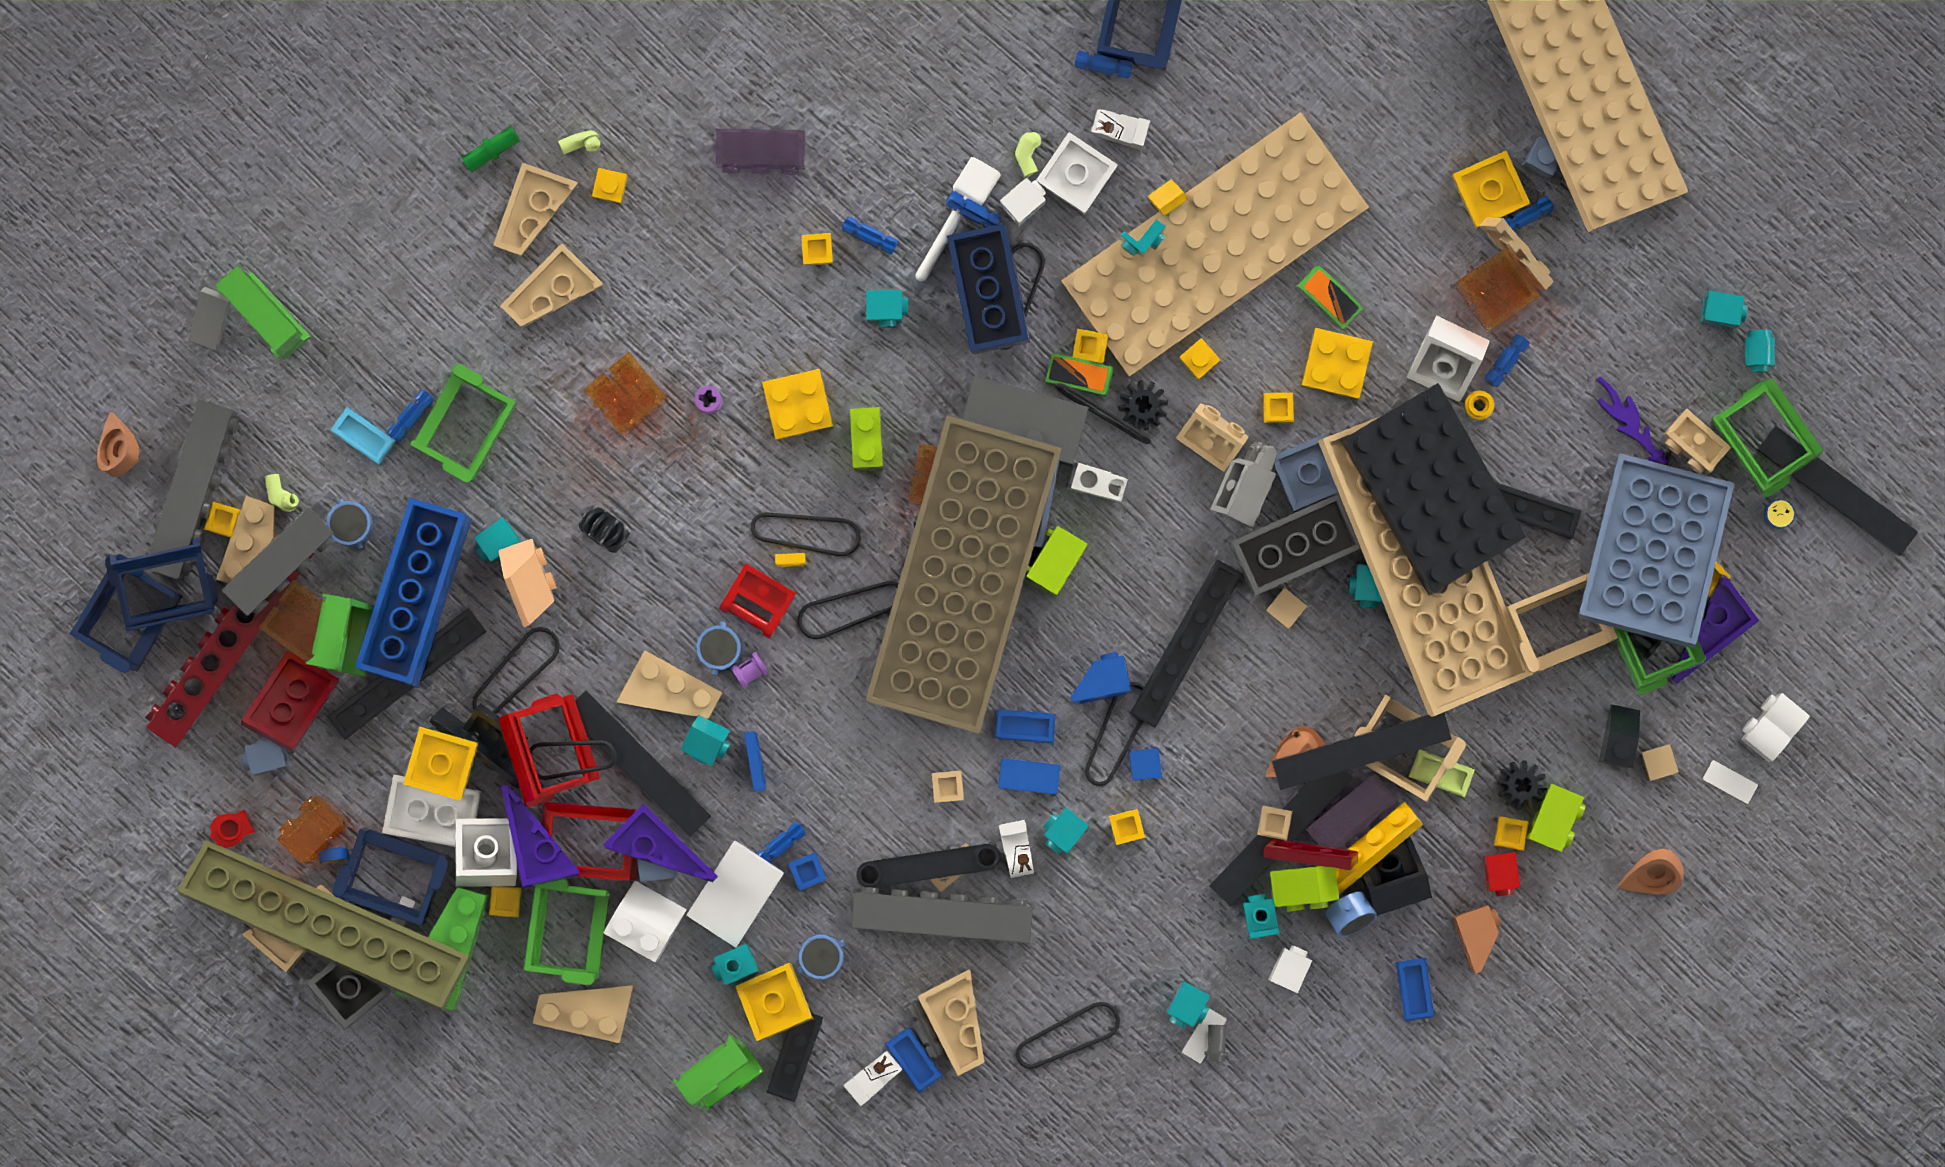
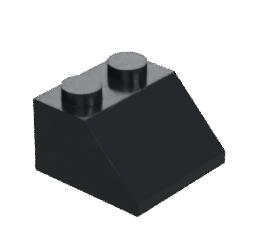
M1411 837L1405 839L1361 876L1366 894L1377 916L1432 898L1427 873Z

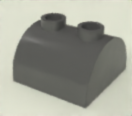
M332 962L306 983L344 1030L371 1011L391 992L388 987Z

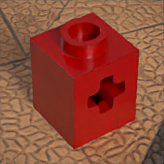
M1516 852L1483 856L1487 891H1495L1496 897L1513 895V889L1520 888Z

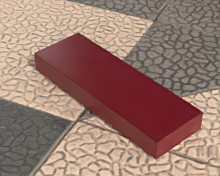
M1273 839L1264 847V858L1351 870L1358 863V852Z

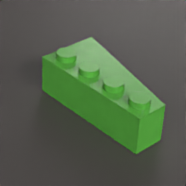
M457 887L428 938L469 955L471 959L490 895L464 887ZM469 964L445 1009L451 1011L457 1009ZM396 992V993H395V995H399V996H402V997H406V998H409V999H413V998H411V997H409V996H406V995H404V994H402V993H400V992Z

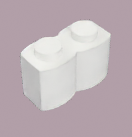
M1783 693L1778 694L1776 697L1770 695L1761 706V709L1764 711L1757 720L1754 717L1751 718L1742 729L1745 735L1741 740L1768 762H1773L1810 717Z

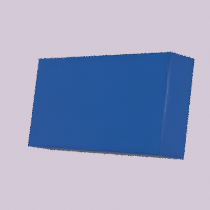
M997 709L994 739L1053 743L1056 714Z
M746 732L744 737L754 792L766 790L767 786L757 732Z
M1001 758L998 788L1057 794L1060 765Z
M1426 958L1396 962L1404 1021L1434 1017Z
M910 1027L885 1043L918 1093L943 1076Z

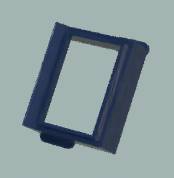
M1108 0L1097 54L1129 60L1138 65L1166 71L1182 0H1168L1156 56L1110 47L1120 0Z
M198 537L192 538L194 545L117 561L116 555H109L105 558L110 585L117 589L126 631L215 612L213 604L218 601L213 575L208 572L206 573ZM193 559L196 560L204 600L130 616L121 575Z
M122 554L116 555L117 561L128 559ZM144 570L130 573L166 594L157 610L175 607L183 597V595L143 573ZM106 572L71 630L70 635L100 652L101 660L122 673H127L129 670L138 672L166 623L146 627L128 658L90 636L89 634L116 591V587L110 585Z
M364 827L359 830L348 865H344L339 869L332 893L335 897L422 926L426 923L436 890L442 885L448 867L447 859L449 856ZM367 843L435 866L421 910L352 888Z

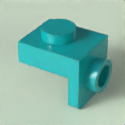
M1156 219L1139 241H1136L1124 231L1119 238L1123 242L1121 247L1132 256L1138 254L1143 257L1150 247L1156 250L1166 236L1162 233L1166 226Z

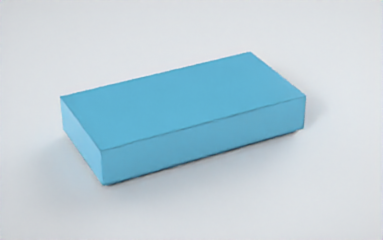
M348 407L345 408L330 430L378 465H380L396 442Z

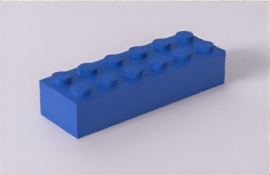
M409 498L355 668L362 672L418 688L472 521L469 516L461 512Z

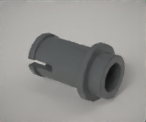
M1208 1025L1207 1051H1204V1055H1207V1061L1225 1062V1056H1228V1053L1225 1052L1226 1025Z

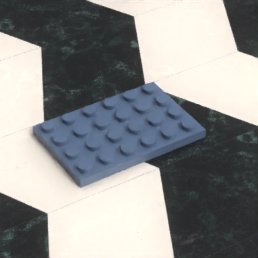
M1619 453L1578 618L1695 648L1735 483Z

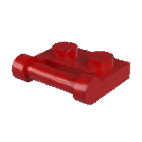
M745 563L721 603L719 610L726 614L728 612L761 630L763 632L762 635L770 639L797 593ZM740 594L773 613L770 621L736 603L737 595Z

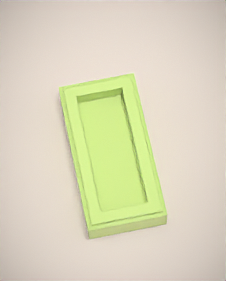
M1418 749L1408 777L1430 784L1445 758ZM1456 763L1452 769L1446 770L1437 788L1465 797L1475 769Z

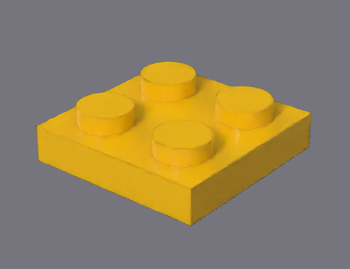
M1503 151L1452 174L1454 183L1475 229L1479 228V225L1487 217L1502 218L1531 204L1507 151Z
M1315 328L1301 386L1359 400L1373 341Z
M820 369L762 382L776 440L833 427Z
M419 727L403 784L462 801L478 743Z
M787 963L735 986L755 1039L758 1042L813 1019L791 963Z

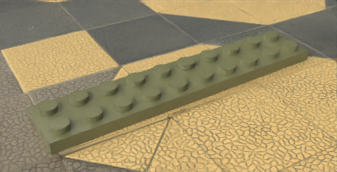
M207 840L204 841L177 890L179 895L442 1012L471 960L469 955Z

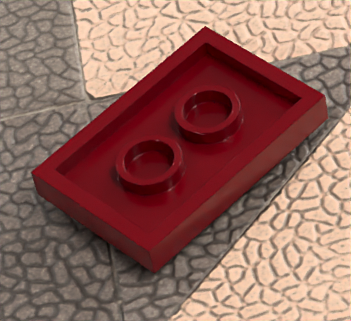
M287 650L242 718L241 725L293 753L338 685L339 678L317 666L305 664L306 660Z

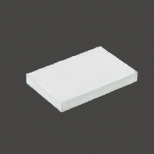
M393 775L382 833L455 847L456 819H477L482 791L465 788L462 801L404 785V776Z
M734 841L714 871L718 878L713 883L707 882L686 916L736 948L784 875V872L737 841Z

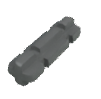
M914 1002L907 1006L906 1012L909 1018L914 1020L913 1025L922 1043L926 1044L927 1047L925 1049L929 1057L935 1058L943 1054L944 1049L940 1041H937V1035L927 1016H924V1010L920 1002Z

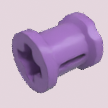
M703 386L696 391L695 403L702 413L714 414L721 409L722 397L715 387ZM708 393H712L716 402L710 403L709 407H705V403L701 401V398L707 397Z
M756 651L752 653V657L739 666L734 665L731 667L744 689L758 677L770 674Z

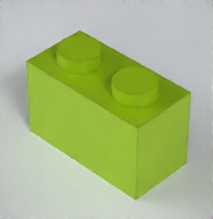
M880 407L850 409L854 471L883 469Z
M1547 784V790L1542 795L1543 800L1538 805L1526 839L1556 852H1562L1564 848L1568 849L1575 834L1571 831L1575 820L1580 821L1586 805L1582 804L1583 796L1554 784Z
M1312 866L1270 872L1274 907L1287 906V912L1305 910L1304 904H1310V909L1327 908L1328 901L1339 900L1336 869L1333 867Z

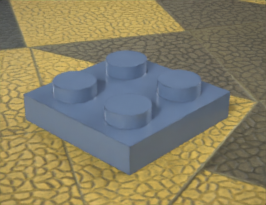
M1325 434L1276 455L1277 458H1275L1273 466L1293 512L1339 493L1318 443L1319 440L1326 438Z

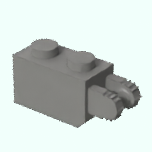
M1253 442L1244 459L1236 458L1232 460L1210 510L1235 523L1253 528L1276 473L1271 471L1275 458H1277V451L1274 446Z

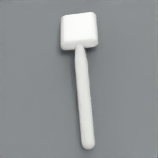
M971 157L953 185V191L963 195L964 200L968 198L979 205H983L1001 174L982 161ZM952 210L918 269L916 279L919 282L927 279L948 243L947 236L953 234L963 215L959 214L960 210Z

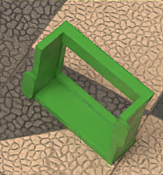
M237 265L215 285L217 290L224 294L272 347L270 350L278 359L282 360L283 357L287 359L311 337L253 272L247 274Z
M456 364L451 370L452 375L418 436L415 441H411L410 445L443 463L444 471L464 482H470L471 480L474 481L517 403L483 384L481 375L461 364ZM463 382L504 405L469 469L428 447Z
M1773 378L1761 381L1746 391L1741 400L1712 418L1713 425L1724 441L1731 446V451L1764 497H1770L1788 485L1790 475L1822 455L1824 451ZM1765 393L1807 452L1769 479L1726 420Z
M322 594L323 597H326V601L322 602L312 651L314 657L305 664L366 676V672L355 668L374 605L350 598Z
M1614 628L1618 637L1615 642L1636 690L1641 695L1665 686L1668 682L1667 678L1703 664L1706 660L1697 639L1695 648L1685 646L1689 655L1688 659L1646 676L1627 631Z
M565 879L536 885L524 971L562 975L564 982L591 985L594 980L599 979L605 938L603 932L606 929L611 890L568 885ZM549 890L595 896L586 970L540 964Z
M729 1034L727 1045L722 1044L680 1075L681 1080L674 1079L673 1082L691 1107L694 1106L707 1111L735 1089L740 1091L765 1071L746 1044Z

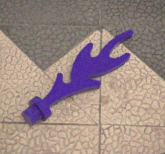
M1599 377L1597 382L1608 392L1613 405H1609L1602 398L1598 399V404L1612 418L1626 426H1619L1616 430L1638 442L1651 455L1648 461L1663 465L1668 463L1663 456L1665 452L1662 448L1657 451L1650 437V428L1648 426L1645 427L1643 434L1639 432V412L1631 396L1626 398L1627 408H1624L1612 386L1602 377Z

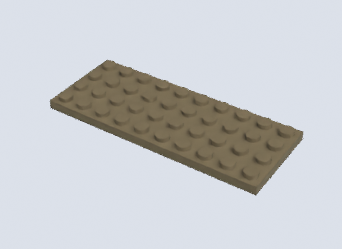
M950 415L946 416L865 701L980 734L1061 454V447Z

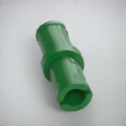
M510 125L490 140L488 138L482 140V145L461 157L472 173L491 159L497 160L500 158L499 154L520 143L521 140Z

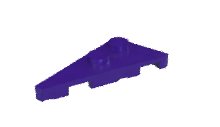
M1722 575L1705 606L1698 641L1706 657L1703 664L1759 621L1725 575ZM1685 647L1677 663L1689 658ZM1702 664L1671 676V678L1677 684Z
M501 786L522 887L527 888L579 876L577 867L510 786Z
M644 804L603 844L608 850L712 883L718 878Z

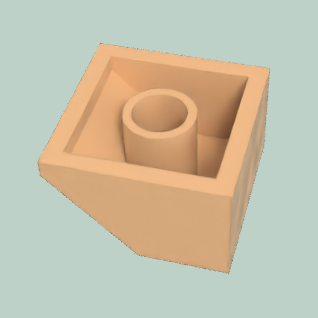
M533 539L499 550L504 580L523 627L529 626L554 602L552 590L557 588L552 573H546L543 565L547 564L542 548L536 549Z

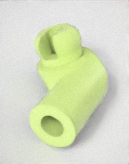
M593 130L577 133L558 141L564 155L584 146L587 151H595L600 147L599 135Z
M1027 132L1022 135L1015 151V156L1025 177L1038 172L1032 158L1035 148L1041 145V137L1036 132Z
M279 474L264 476L269 502L282 511H294L299 504L298 497L282 489Z

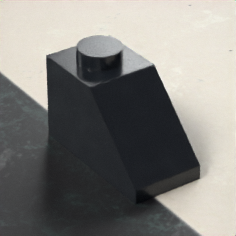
M1610 705L1599 762L1624 768H1633L1639 741L1640 710Z

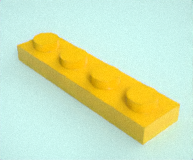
M1403 802L1347 849L1358 852V863L1351 870L1335 868L1339 894L1423 825L1406 802Z

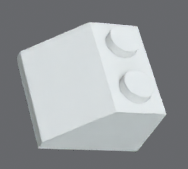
M1436 316L1407 374V378L1428 388L1439 383L1447 397L1460 402L1483 360L1490 341Z
M508 818L456 819V887L516 885L517 862Z
M635 880L603 933L653 962H657L687 909Z

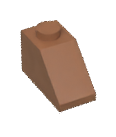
M1483 905L1452 916L1472 973L1475 974L1482 971L1498 937L1497 927L1501 926L1496 910H1490L1489 905Z

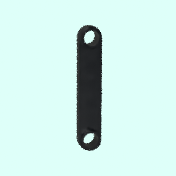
M980 844L874 860L861 864L857 870L856 877L861 886L876 888L994 869L999 864L1000 853L991 844ZM985 848L992 849L996 855L995 862L989 866L981 864L978 859L980 851ZM867 866H872L878 871V878L874 883H866L861 877L862 870Z

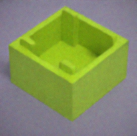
M1059 526L1054 531L1050 528L1047 530L1046 535L1050 537L1032 568L1028 566L1026 571V580L1055 598L1088 545Z

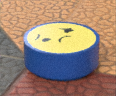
M1776 499L1766 506L1764 518L1772 528L1783 529L1793 523L1796 514L1795 508L1785 499Z
M346 847L322 850L319 852L320 864H335L350 860L349 850Z

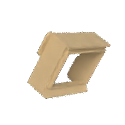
M1588 574L1506 607L1520 641V652L1528 670L1533 674L1613 642L1618 638L1613 627L1599 624L1601 632L1538 658L1535 656L1518 615L1582 588L1585 590Z
M1385 695L1367 727H1360L1354 736L1376 730L1386 711L1402 721L1421 716ZM1451 734V740L1441 742L1450 750L1427 789H1424L1379 761L1365 766L1428 802L1446 770L1452 769L1466 747V743Z

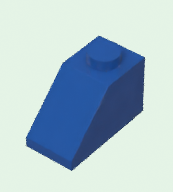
M1117 652L1103 654L1100 656L1101 660L1094 661L1072 694V703L1079 705L1132 694L1125 657L1118 656Z

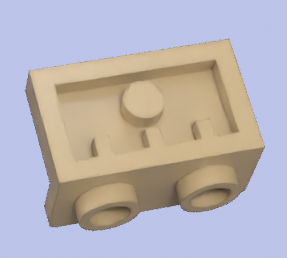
M1200 403L1176 439L1225 472L1249 437L1241 426L1233 422L1229 423L1220 417L1221 414L1214 407L1205 406Z

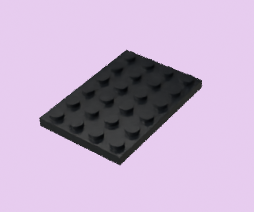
M1439 383L1429 387L1340 440L1428 595L1434 594L1526 537Z

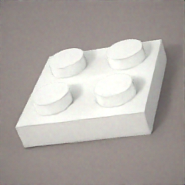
M1069 132L1036 181L1042 187L1085 215L1118 165Z

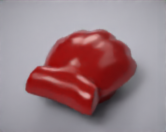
M245 809L237 814L219 815L213 819L210 826L212 831L210 838L216 841L217 845L224 848L233 847L246 835L255 833Z

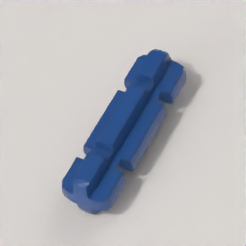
M1077 52L1075 59L1076 68L1086 70L1089 67L1091 68L1090 71L1109 75L1118 73V77L1129 78L1131 75L1133 62L1121 59V62H1119L1114 57L1095 53L1094 56H1090V52Z
M952 191L946 200L948 208L954 211L960 210L959 214L979 225L982 222L985 228L999 225L1001 217L990 211L988 213L985 207L968 198L964 200V196L956 191Z
M1544 197L1538 200L1535 205L1532 203L1512 214L1511 218L1506 217L1504 220L1515 232L1516 228L1520 229L1539 219L1540 215L1544 216L1552 212L1554 207L1550 199Z
M847 217L842 225L843 232L851 236L854 234L857 239L876 248L879 246L882 251L888 254H892L897 247V239L889 235L886 237L883 232L864 223L859 224L858 220L852 217Z
M1516 334L1509 342L1511 346H1506L1493 364L1495 368L1493 370L1490 368L1484 379L1491 386L1496 388L1500 386L1505 379L1503 375H1508L1521 357L1519 353H1524L1530 342L1520 334Z
M420 390L414 397L416 400L414 402L411 401L397 418L398 422L396 424L393 423L387 430L388 435L395 441L399 442L407 434L405 431L413 427L424 413L423 409L425 407L428 408L434 401L433 396L427 391Z
M793 823L787 828L788 831L786 833L782 832L765 846L766 849L764 851L763 849L760 850L757 855L771 863V859H776L794 844L793 841L801 839L806 834L805 829L800 823Z

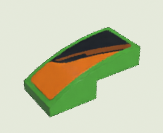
M1316 265L1297 285L1341 329H1344L1363 309L1319 265Z
M1052 353L1045 382L1053 385L1062 383L1082 392L1107 396L1114 368Z

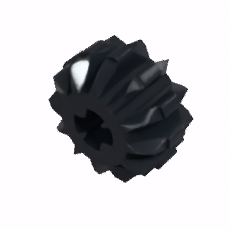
M1138 381V391L1129 384L1127 391L1131 397L1126 394H1121L1119 397L1122 401L1128 403L1118 406V411L1120 412L1129 411L1122 420L1127 422L1131 418L1135 419L1132 423V426L1135 428L1138 427L1140 421L1143 424L1144 431L1149 429L1148 420L1155 427H1158L1160 422L1155 415L1163 418L1167 415V412L1158 408L1168 405V400H1158L1164 394V390L1160 389L1154 394L1152 392L1155 386L1154 382H1150L1148 389L1144 390L1143 381ZM1142 398L1147 399V405L1151 407V410L1148 412L1145 409L1144 413L1138 411L1139 406L1135 402L1137 400L1141 402Z
M592 506L589 511H586L582 516L581 522L578 524L581 532L611 553H617L627 542V538L630 535L627 526L599 506Z
M1526 760L1521 761L1520 769H1518L1515 762H1510L1509 767L1512 773L1506 769L1500 770L1501 775L1506 777V781L1496 780V785L1505 786V790L1499 791L1497 795L1498 797L1509 795L1504 803L1506 806H1510L1516 800L1515 809L1518 811L1522 810L1523 800L1526 807L1532 809L1534 805L1531 798L1538 802L1543 800L1542 796L1536 792L1537 790H1547V786L1538 785V781L1545 779L1546 776L1545 774L1534 776L1538 770L1536 764L1532 765L1527 771L1528 763ZM1526 779L1528 782L1525 784L1528 786L1527 791L1517 792L1515 787H1518V785H1515V781Z

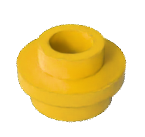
M1474 391L1465 400V411L1472 419L1484 420L1492 414L1494 400L1485 391ZM1480 400L1484 403L1482 411H1477L1474 408L1475 401Z

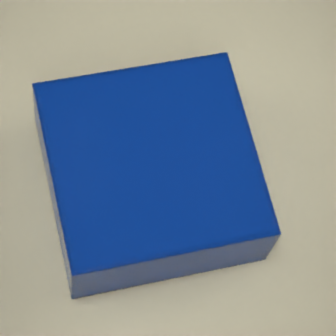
M1159 748L1129 751L1132 781L1162 777Z
M816 852L788 863L799 891L827 880Z

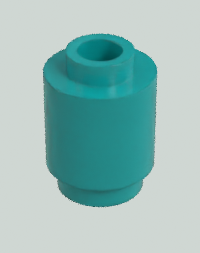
M1749 330L1748 338H1745V367H1751L1752 373L1769 372V367L1775 366V338L1772 337V330Z

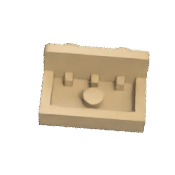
M1685 409L1662 435L1667 440L1664 444L1675 454L1678 455L1681 452L1689 459L1687 464L1698 474L1702 472L1706 475L1711 473L1717 463L1731 449L1730 445L1688 409Z

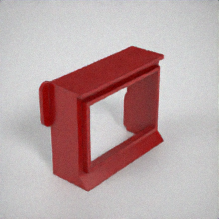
M553 694L534 700L529 708L498 718L526 807H533L552 801L555 793L600 779L598 771L582 774L583 777L542 789L520 722L522 717L560 706L571 741H588L574 694L561 697L559 694ZM590 745L573 746L580 769L597 767Z
M546 802L543 805L541 825L552 837L554 816L626 822L638 809ZM624 855L623 870L576 866L580 874L578 877L627 881L635 880L638 877L637 859Z

